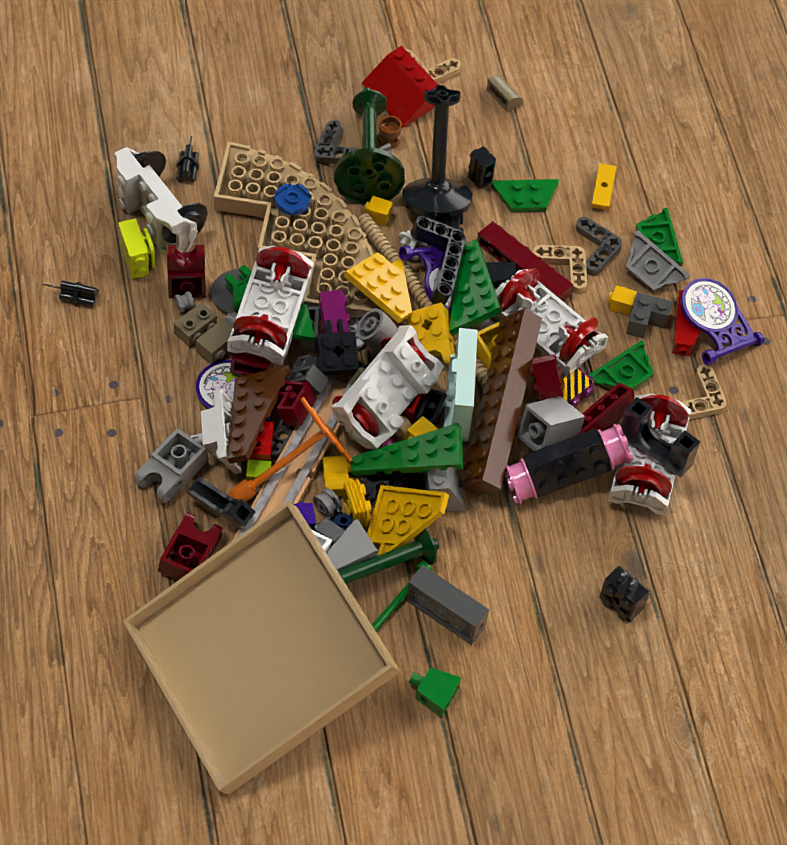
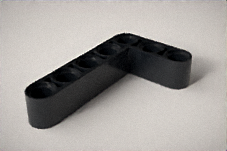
M421 216L417 218L410 234L420 242L443 250L431 300L434 304L442 303L446 305L454 289L466 236L460 230Z

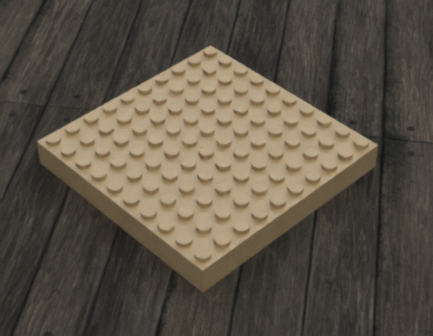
M287 501L123 620L217 789L228 795L401 672L301 512L290 501Z

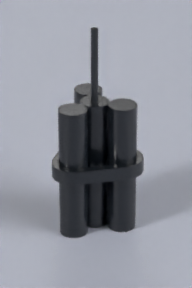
M190 136V143L186 145L185 151H180L179 160L176 163L177 181H183V179H189L190 182L196 181V174L199 169V153L192 150V136Z
M62 280L60 287L43 283L44 286L61 289L59 299L73 302L75 305L79 303L94 307L95 299L99 295V289L86 286L81 282L72 283Z

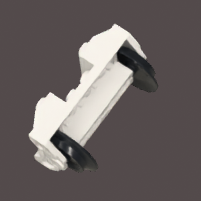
M127 147L115 152L114 159L117 162L118 175L116 177V188L119 194V206L125 209L128 214L139 209L146 217V227L153 246L158 252L167 255L166 245H176L177 250L188 252L197 234L204 227L208 214L206 206L201 203H191L182 207L159 178L166 165V158L163 153L159 151L137 153Z

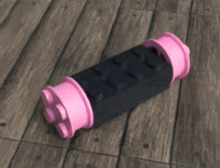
M613 424L612 428L602 432L596 428L525 454L521 458V462L511 466L507 465L505 477L515 504L519 503L521 505L523 500L531 497L537 499V496L539 498L609 472L611 469L615 470V466L627 462V464H630L633 461L630 450H627L629 444L626 436L623 435L620 424Z

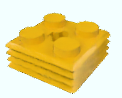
M358 479L348 481V483L344 482L343 502L347 514L353 518V521L358 519L362 527L367 530L368 522H371L370 512H372L370 501H366L364 497L366 496L364 484L360 485Z

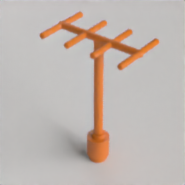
M303 397L300 401L318 425L320 431L254 480L247 481L244 479L230 489V493L227 495L247 502L257 495L255 492L257 486L325 436L328 437L333 445L335 444L339 452L345 456L349 463L353 459L331 427L327 426L322 417H319L314 408L310 407Z

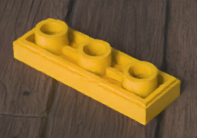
M599 163L591 207L609 211L617 166Z

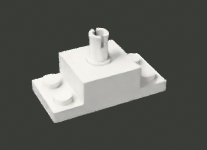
M219 388L214 390V398L212 399L214 407L201 411L202 433L191 435L190 437L203 445L234 474L242 473V461L230 464L227 460L233 400Z

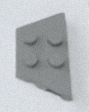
M638 230L636 231L626 269L646 287L654 292L687 280L690 277V274L642 233Z

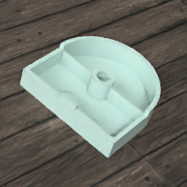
M459 328L455 355L450 354L446 390L447 400L444 415V427L456 423L460 424L462 428V441H468L474 408L478 331Z

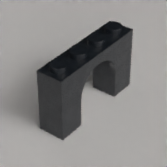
M636 397L625 409L621 423L623 435L632 444L682 478L693 466L701 441L685 430L673 444L661 439L650 425L649 419L652 407Z

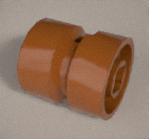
M385 116L380 120L378 143L381 147L389 143L391 149L400 144L402 123L397 117Z

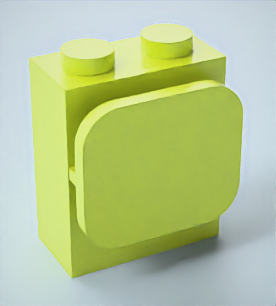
M136 218L118 222L120 247L131 279L149 275V264L151 269L156 268L154 246L147 227L143 228L142 233Z

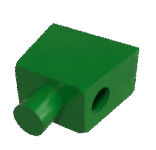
M429 668L425 677L414 672L409 683L418 687L416 700L442 718L457 693L462 678Z

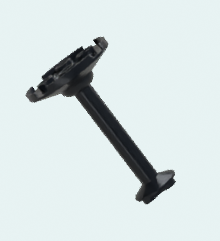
M436 85L435 89L424 93L425 101L435 105L431 177L410 182L402 189V199L407 209L415 214L435 218L436 214L450 213V217L466 212L472 206L473 195L468 186L459 181L445 178L449 106L455 105L460 101L461 92L447 89L444 85Z

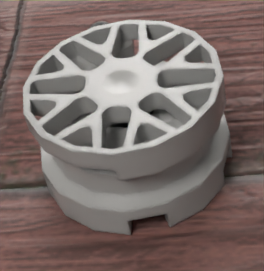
M325 488L321 491V494L313 497L315 508L319 513H324V518L330 519L334 516V513L342 510L339 498L329 488Z

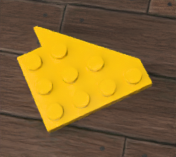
M377 252L345 272L344 277L396 322H402L412 313L401 259L390 263Z
M381 485L367 532L372 543L380 545L378 555L404 546L444 515L449 494Z

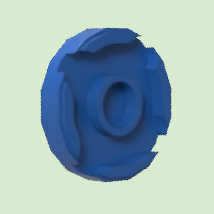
M284 184L276 190L274 197L275 206L284 214L299 215L304 213L310 206V192L300 184Z

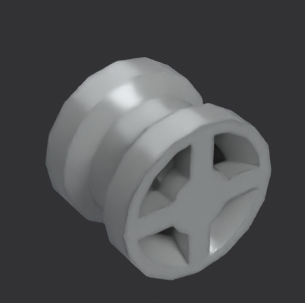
M189 291L185 292L184 295L180 296L178 294L174 296L179 313H183L186 309L192 310L195 308L193 297Z

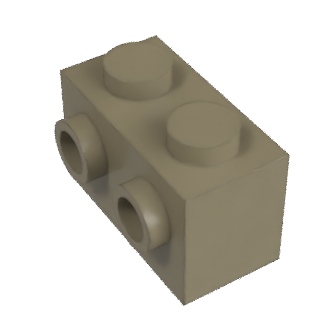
M201 302L174 322V334L190 347L194 343L196 344V340L217 323V316Z
M221 319L196 340V351L211 364L216 360L222 359L225 353L228 352L227 344L233 326L224 319Z

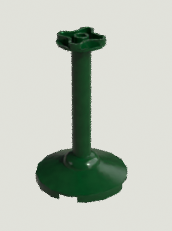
M364 88L352 100L354 111L363 116L362 148L348 152L338 160L334 168V182L339 194L347 200L361 205H366L367 202H370L372 196L390 201L400 193L405 184V169L400 160L390 152L376 148V116L381 115L385 111L387 98L378 91Z
M426 528L414 537V542L338 570V573L347 585L417 557H421L424 562L432 565L437 562L436 550L439 549V544L436 539L431 537Z

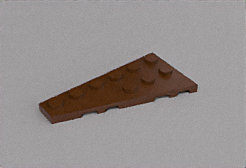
M289 365L235 378L227 460L230 464L249 460L257 443L256 438L264 429L263 423L265 420H268L279 398L277 394L280 388L284 387L286 376H289L291 373Z

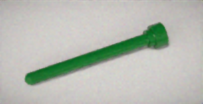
M421 561L416 567L415 574L422 567V565H424L431 571H433V569L429 564H427L424 561ZM408 583L372 624L376 632L406 598Z

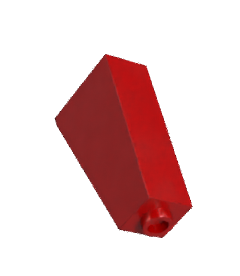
M679 289L675 303L672 354L690 356L701 331L692 326L685 318L680 305L683 290Z

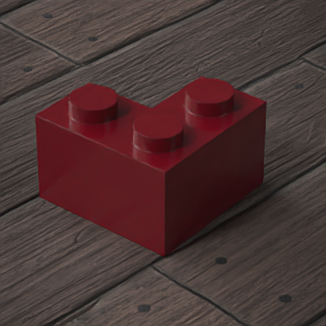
M556 354L533 358L530 372L532 377L535 376L536 383H534L536 395L540 394L541 400L563 396L565 382L561 366H558Z
M285 381L284 387L280 388L277 394L279 398L275 408L278 410L285 425L301 426L309 412L300 399L304 397L310 407H312L317 398L309 382Z

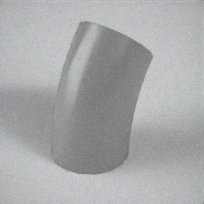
M375 308L368 311L361 318L356 331L358 338L367 345L370 358L373 361L382 350V340L387 337L392 338L398 328L387 314L381 309Z

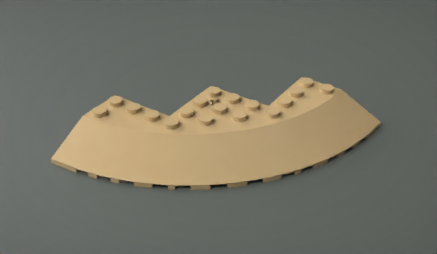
M227 142L214 194V210L264 218L258 251L259 248L268 246L285 247L302 253L314 262L313 273L303 304H306L308 307L319 306L318 295L320 292L342 289L343 294H346L347 297L345 310L346 313H349L350 318L364 316L371 309L377 308V304L344 277L347 270L374 255L367 241V236L360 227L359 221L347 209L345 202L340 197L337 198L329 186L323 182L320 183L314 178L312 173L304 172L302 167L295 163L283 161L282 157L266 154V151L261 149L257 151L247 145ZM288 183H291V185L300 184L306 187L310 192L311 202L309 208L299 215L282 213L275 206L274 197L276 190Z

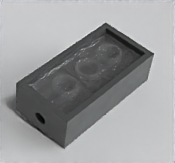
M424 565L409 581L406 601L470 645L475 642L485 629L489 609Z

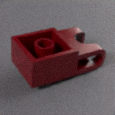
M166 245L169 298H174L178 294L180 296L184 295L188 291L193 298L206 297L204 245H195L194 249L190 252H181L177 250L176 245Z
M187 512L160 558L158 572L176 580L183 578L212 556L222 537L223 527L214 524L209 531H198L194 527L196 515Z

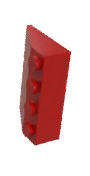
M402 45L387 54L361 82L364 88L378 91L387 98L385 110L390 116H395L401 121L402 129L435 107V105L425 101L424 93L435 89V86L438 84Z

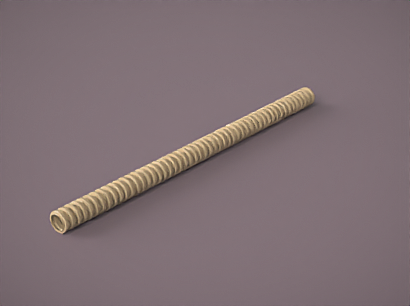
M368 213L361 215L357 219L360 227L377 252L390 263L400 259L398 251ZM402 261L408 292L420 308L434 305L427 296L422 282L419 281V278L416 277V274L413 273L406 261ZM458 333L453 335L455 353ZM476 355L475 380L483 389L487 380L488 368L479 359V356ZM520 411V413H519V417H518V421H517V425H516V429H515V432H516V433H517L518 430H519V427H520V424H521V420H522V417H523L521 411Z

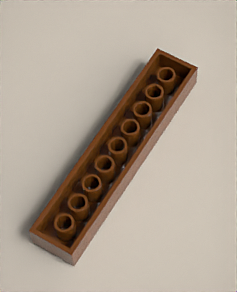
M526 308L502 317L499 323L500 328L495 339L496 344L491 355V364L487 371L486 384L482 390V400L478 406L479 411L474 423L473 435L469 442L470 447L465 458L464 471L461 474L460 488L476 496L500 490L502 487L530 372V365L542 322V317Z

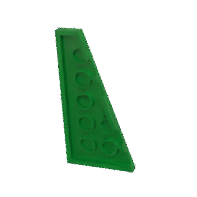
M477 239L467 242L463 247L455 281L449 332L452 336L459 333V328H470L503 312Z
M459 423L358 454L351 457L353 459L351 462V472L354 476L374 475L377 472L392 474L393 471H401V473L428 472L433 468L445 471L450 467H455L456 470L463 469L462 428Z

